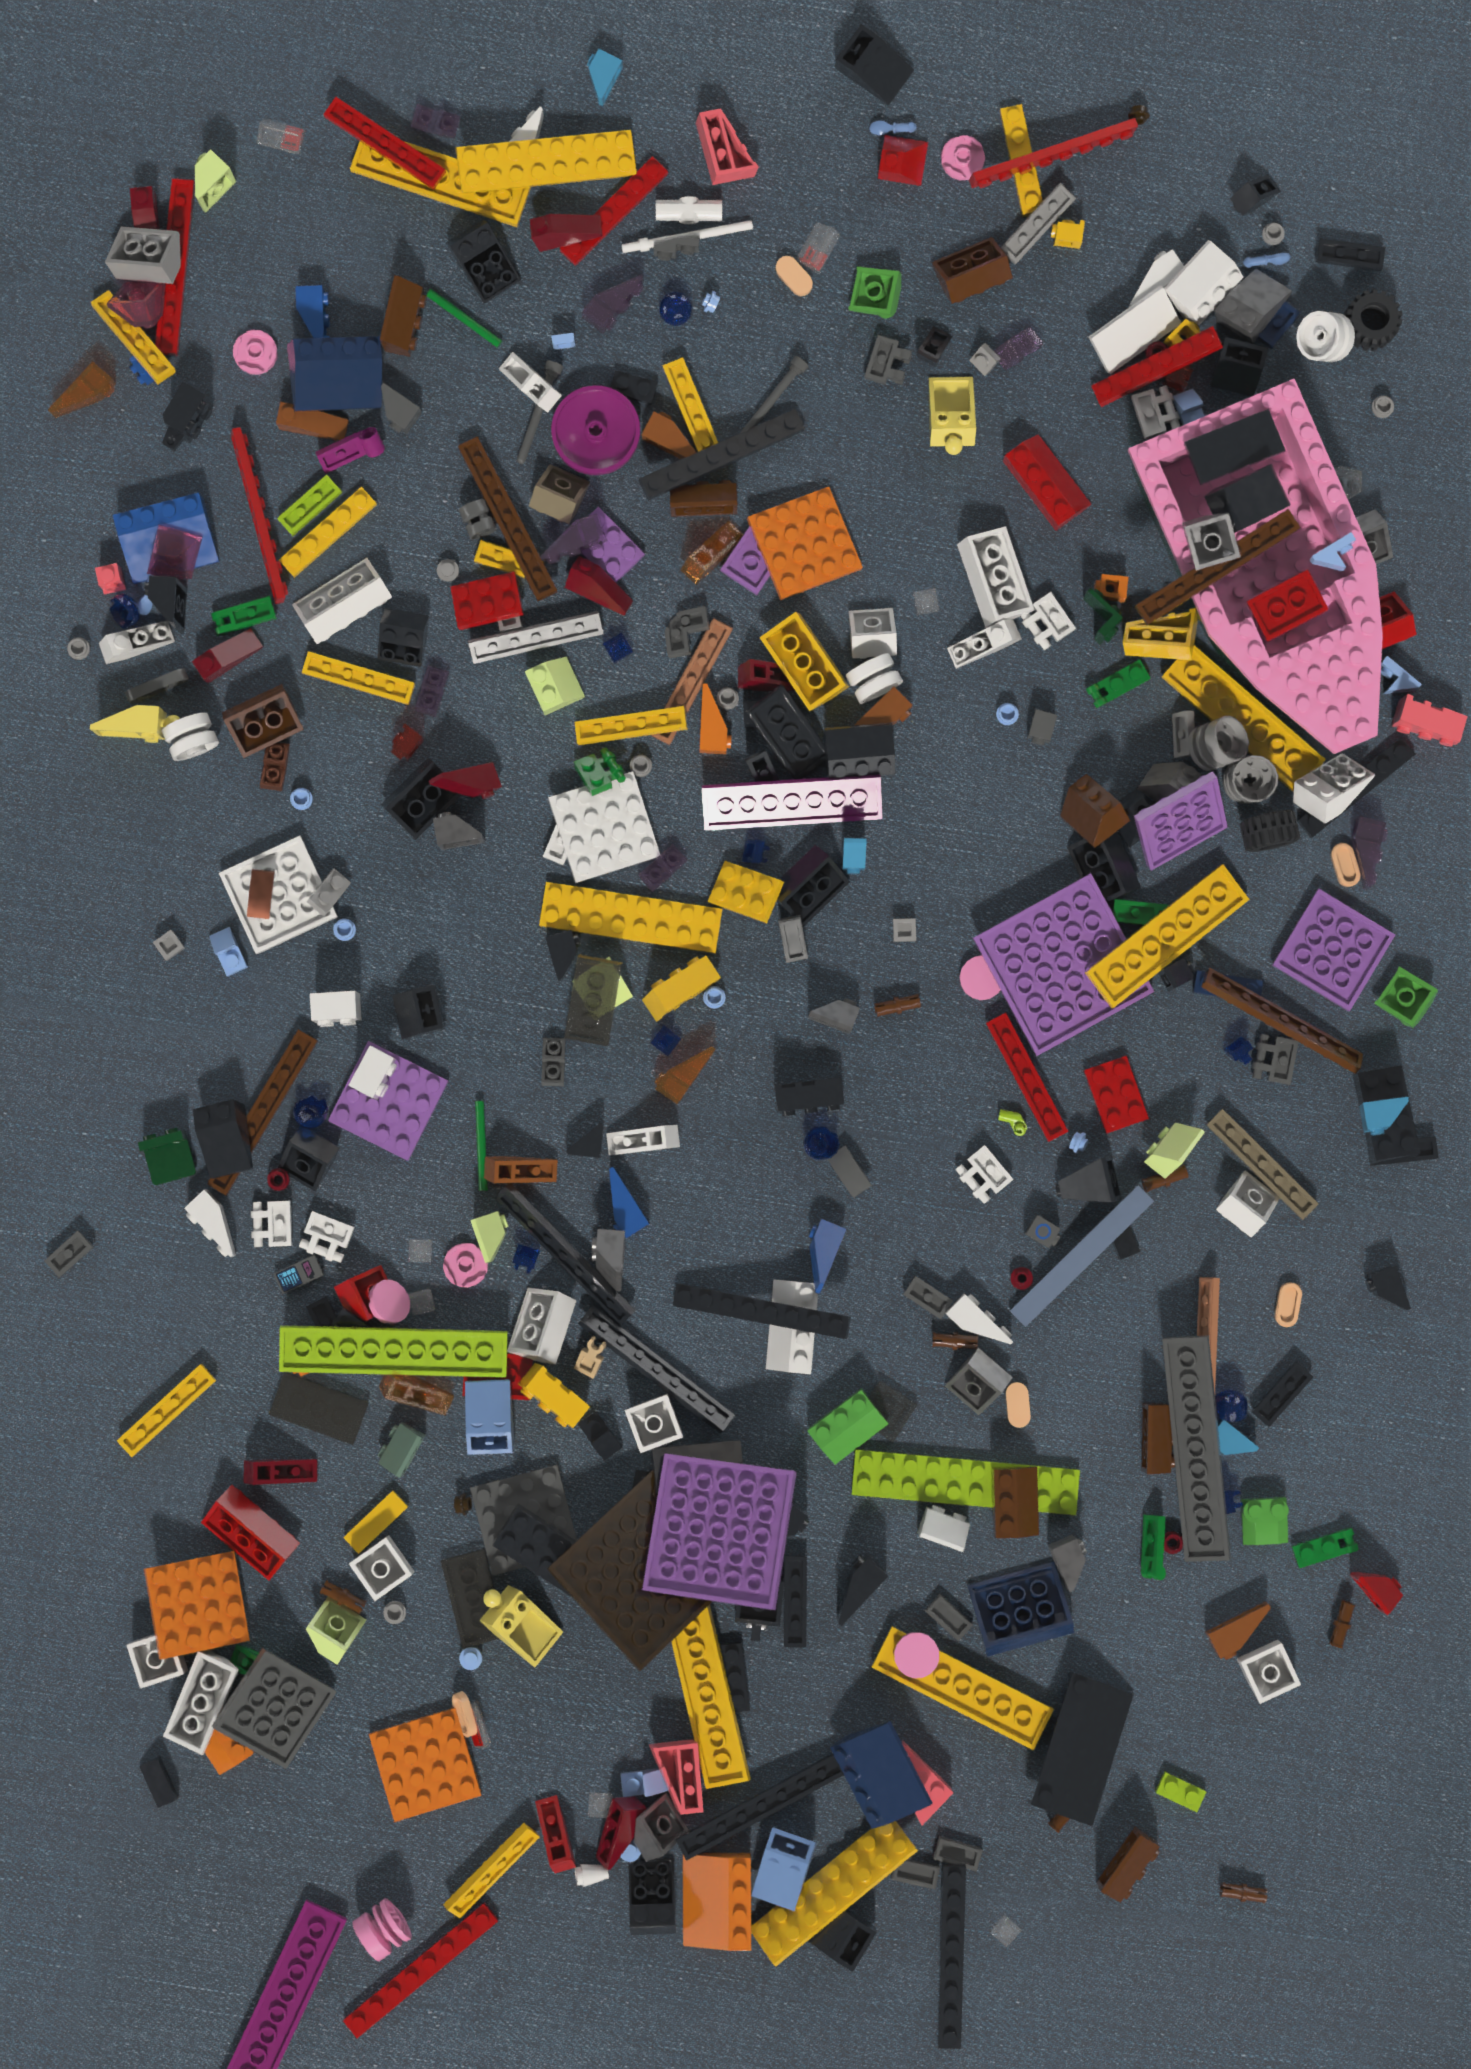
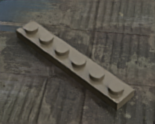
M1223 1109L1206 1124L1301 1220H1304L1318 1205Z

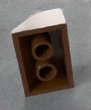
M993 237L931 262L944 294L952 304L961 302L974 294L983 293L986 289L993 286L1002 285L1007 280L1013 278L1007 255Z
M394 275L380 342L385 352L410 357L411 352L415 351L418 339L415 337L416 330L421 328L422 316H420L421 308L426 306L427 295H424L423 287Z
M722 480L718 484L699 481L696 482V485L684 484L671 490V517L737 514L736 483H732L730 480Z
M283 684L222 712L223 720L243 758L304 730Z
M1088 774L1079 778L1069 787L1060 815L1067 824L1094 848L1130 821L1121 803Z
M1143 1403L1141 1471L1146 1474L1171 1473V1468H1175L1174 1454H1172L1173 1440L1169 1404Z
M1037 1467L992 1468L994 1537L996 1539L1022 1538L1039 1535Z
M1134 1827L1096 1881L1100 1891L1120 1903L1123 1899H1128L1134 1888L1132 1886L1135 1881H1140L1147 1871L1145 1867L1149 1861L1153 1862L1160 1852L1158 1850L1159 1844L1140 1829Z

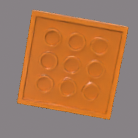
M830 487L820 489L747 517L780 600L857 572L863 568Z
M234 1551L144 1569L159 1660L250 1641Z
M450 1708L369 1733L394 1822L482 1795L456 1708Z

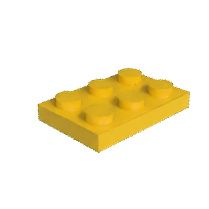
M724 861L708 902L767 924L784 882Z

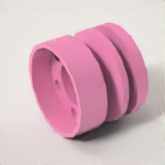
M387 1898L380 1901V1906L374 1905L372 1907L375 1918L365 1912L352 1922L356 1935L362 1945L379 1962L392 1953L390 1941L396 1947H400L403 1944L402 1940L407 1942L412 1938L411 1931L403 1914Z

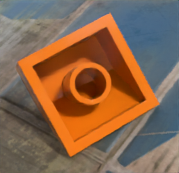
M215 1729L205 1750V1754L219 1775L235 1767L255 1753L253 1750Z

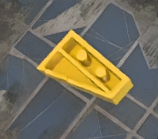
M1196 608L1189 609V612L1175 614V612L1169 613L1168 616L1161 617L1148 626L1143 619L1127 622L1123 637L1125 655L1192 660L1198 624Z
M698 956L686 963L687 968L681 970L679 967L669 974L670 978L663 981L660 979L651 985L652 990L642 1001L656 1022L721 978L707 956L701 959Z
M534 1363L518 1383L522 1387L521 1393L530 1400L533 1397L540 1402L537 1406L547 1414L550 1411L557 1417L554 1420L564 1428L567 1425L574 1428L590 1408L573 1391L564 1386L558 1378L547 1372L544 1366Z

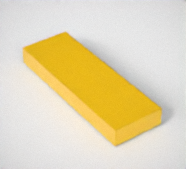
M480 540L474 562L507 573L515 571L517 576L525 578L510 549Z
M393 1490L343 1538L359 1554L409 1506Z

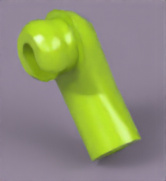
M1000 1109L998 1120L1009 1122L1014 1134L1023 1136L1027 1130V1124L1021 1114Z

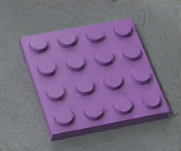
M1213 771L1199 777L1193 783L1181 787L1177 792L1160 799L1156 804L1142 809L1138 814L1134 815L1144 858L1150 871L1228 828L1218 779Z
M1317 889L1272 966L1349 1012L1395 937V934L1324 891Z
M368 1041L328 1121L409 1161L449 1081ZM369 1046H373L396 1059L395 1064L397 1067L391 1077L387 1076L388 1081L386 1085L389 1087L385 1095L379 1097L378 1100L349 1086Z

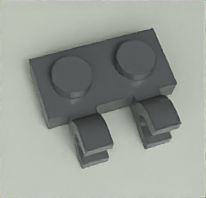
M878 335L864 376L865 379L886 385L887 380L890 379L897 384L903 385L905 372L891 369L894 358L903 363L910 364L912 351L898 348L899 341Z

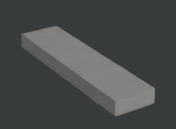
M1061 183L1051 191L1000 247L1014 265L1017 264L1076 199Z

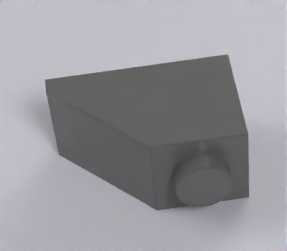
M383 383L381 390L386 417L390 423L389 427L397 433L402 431L408 434L422 414L421 409Z

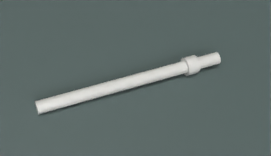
M750 220L653 239H647L646 237L638 239L639 241L621 244L623 253L638 250L645 252L650 251L649 248H654V245L666 240L683 237L703 239L751 230L753 225Z

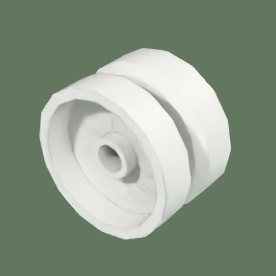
M1325 311L1312 312L1303 318L1298 327L1297 345L1301 353L1308 359L1326 362L1339 361L1347 356L1353 347L1355 340L1354 327L1350 319L1343 314Z
M889 653L872 658L846 674L850 686H860L855 692L859 704L874 700L886 694L893 687L896 688L903 683L898 671H889L894 665Z
M207 713L186 716L168 724L162 729L165 741L173 743L169 751L174 761L196 757L218 746L219 740L216 733L208 730L212 723Z

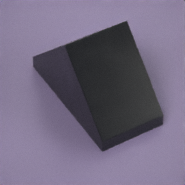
M599 1123L566 1150L567 1154L601 1158L604 1126Z

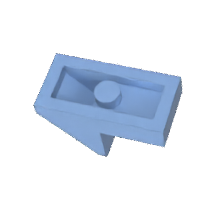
M1193 388L1173 396V402L1182 425L1204 417L1201 408L1203 401Z
M1350 532L1310 558V562L1314 565L1344 571L1346 566L1338 553L1340 552L1341 555H1344L1353 549L1352 544L1356 541L1354 535Z
M1388 656L1381 661V674L1388 679L1392 678L1394 680L1384 694L1413 692L1422 685Z
M230 927L209 936L213 951L218 956L226 976H231L248 968Z
M659 1768L620 1774L623 1797L644 1794L645 1797L668 1791Z

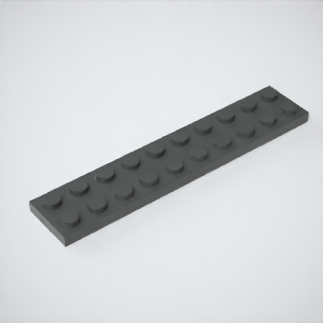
M1209 1335L1164 1337L1162 1341L1185 1562L1228 1561L1231 1559Z

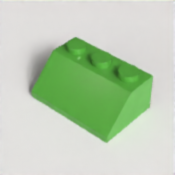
M860 1388L810 1426L807 1431L821 1450L836 1465L889 1423L864 1390Z

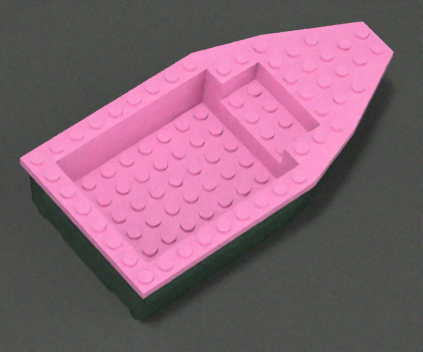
M1295 379L1128 448V453L1133 462L1132 473L1178 578L1195 568L1182 522L1212 515L1204 496L1213 489L1272 464L1291 505L1235 532L1236 541L1287 509L1290 510L1301 528L1190 598L1189 603L1192 609L1196 608L1198 622L1214 650L1247 682L1253 685L1333 754L1376 737L1378 735L1383 637L1376 563ZM1269 409L1286 451L1200 485L1185 449L1184 442ZM1350 532L1354 535L1356 541L1352 544L1353 549L1344 555H1341L1340 552L1338 553L1346 566L1344 571L1314 565L1310 562V558ZM1308 569L1329 610L1267 642L1246 602Z

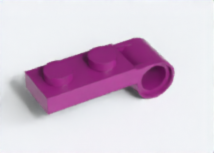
M369 427L315 453L326 474L366 454L368 457L379 456L384 452L385 446L377 429Z

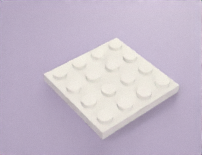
M633 771L624 774L626 780L623 783H619L617 779L611 781L612 789L594 796L584 786L548 797L575 883L661 856Z
M301 836L219 873L256 954L338 917L334 907L325 916H322L307 902L322 881ZM252 869L275 871L269 919L247 917Z

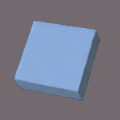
M574 333L551 336L553 349L555 350L575 346Z

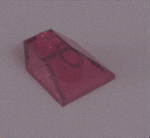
M146 281L125 282L108 301L107 306L132 326L151 328L163 316L165 283Z
M158 525L147 574L177 577V579H192L202 536Z

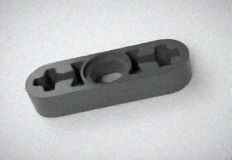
M185 668L177 669L131 688L125 694L129 704H134L187 682L189 677Z

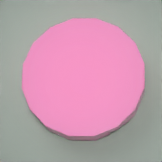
M967 135L950 139L944 145L941 154V164L944 171L951 178L960 181L969 180L973 172L982 170L985 162V154L981 143Z
M261 330L246 331L247 333L237 338L233 346V356L236 364L249 374L260 375L268 372L277 360L278 349L275 341L268 333Z
M982 956L973 957L964 964L959 979L965 994L973 999L987 1000L999 993L1000 988Z
M461 1243L453 1246L447 1252L444 1258L443 1269L445 1276L451 1283L459 1287L468 1288L477 1285L484 1279L488 1271V1263H485L480 1247L472 1243Z
M382 1280L369 1291V1308L374 1317L380 1322L391 1325L406 1318L410 1310V1300L406 1290L398 1282Z
M910 1632L902 1636L896 1644L894 1651L895 1663L898 1669L906 1676L923 1678L931 1674L937 1667L939 1649L929 1635L920 1632Z

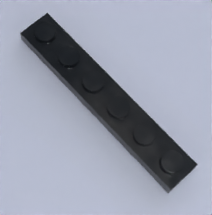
M1402 737L1365 766L1366 769L1375 774V777L1342 813L1416 755ZM1307 813L1297 822L1310 838H1313L1337 817L1327 823H1323L1310 813Z

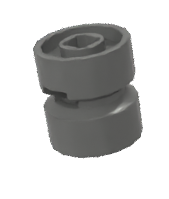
M485 499L472 501L458 510L463 522L467 523L465 528L470 540L483 538L496 531L492 517L488 516L489 509Z

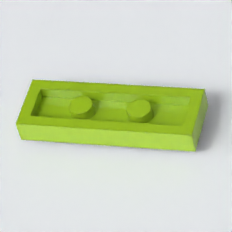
M325 475L277 519L294 536L342 494V491L328 475Z

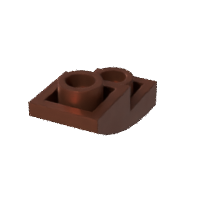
M277 742L266 747L260 788L283 791L290 744Z
M252 869L247 917L270 918L275 871Z

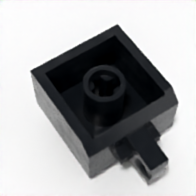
M184 382L181 383L163 413L164 423L168 427L162 441L164 446L175 451L184 440L191 443L193 439H197L201 432L200 426L204 420L207 421L213 411L211 409L212 404L205 394Z
M780 1578L775 1610L736 1604L735 1622L747 1623L746 1628H752V1641H760L761 1629L767 1630V1625L780 1627L784 1579Z

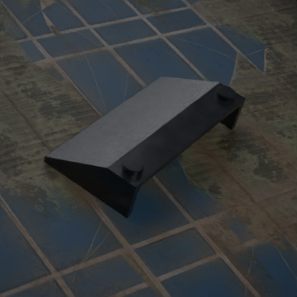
M1069 1672L1070 1682L1033 1798L1032 1800L1029 1799L1027 1804L1093 1826L1134 1694Z

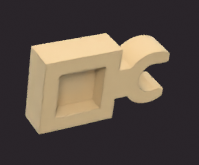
M595 1336L588 1341V1348L584 1347L581 1350L574 1366L575 1370L593 1379L597 1375L604 1359L599 1354L606 1348L605 1341L600 1347L595 1346Z

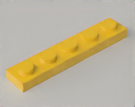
M1022 104L1001 108L1000 116L1010 160L1032 153ZM1036 167L1023 175H1020V172L1013 174L1022 217L1029 216L1043 201Z
M109 290L91 301L95 311L157 384H160L176 373L172 364Z
M682 357L663 365V370L697 452L717 444V438L684 358Z
M360 487L282 556L279 561L295 578L370 512L377 503Z
M309 651L302 669V674L409 705L415 687L414 682Z
M684 706L575 722L578 745L688 730Z
M200 1364L125 1432L117 1442L131 1457L135 1456L217 1380L203 1364Z
M523 1823L443 1904L445 1908L461 1918L539 1839V1834Z

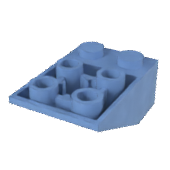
M510 1379L465 1381L467 1455L513 1453L515 1437Z
M772 1827L751 1896L795 1911L816 1848V1842Z

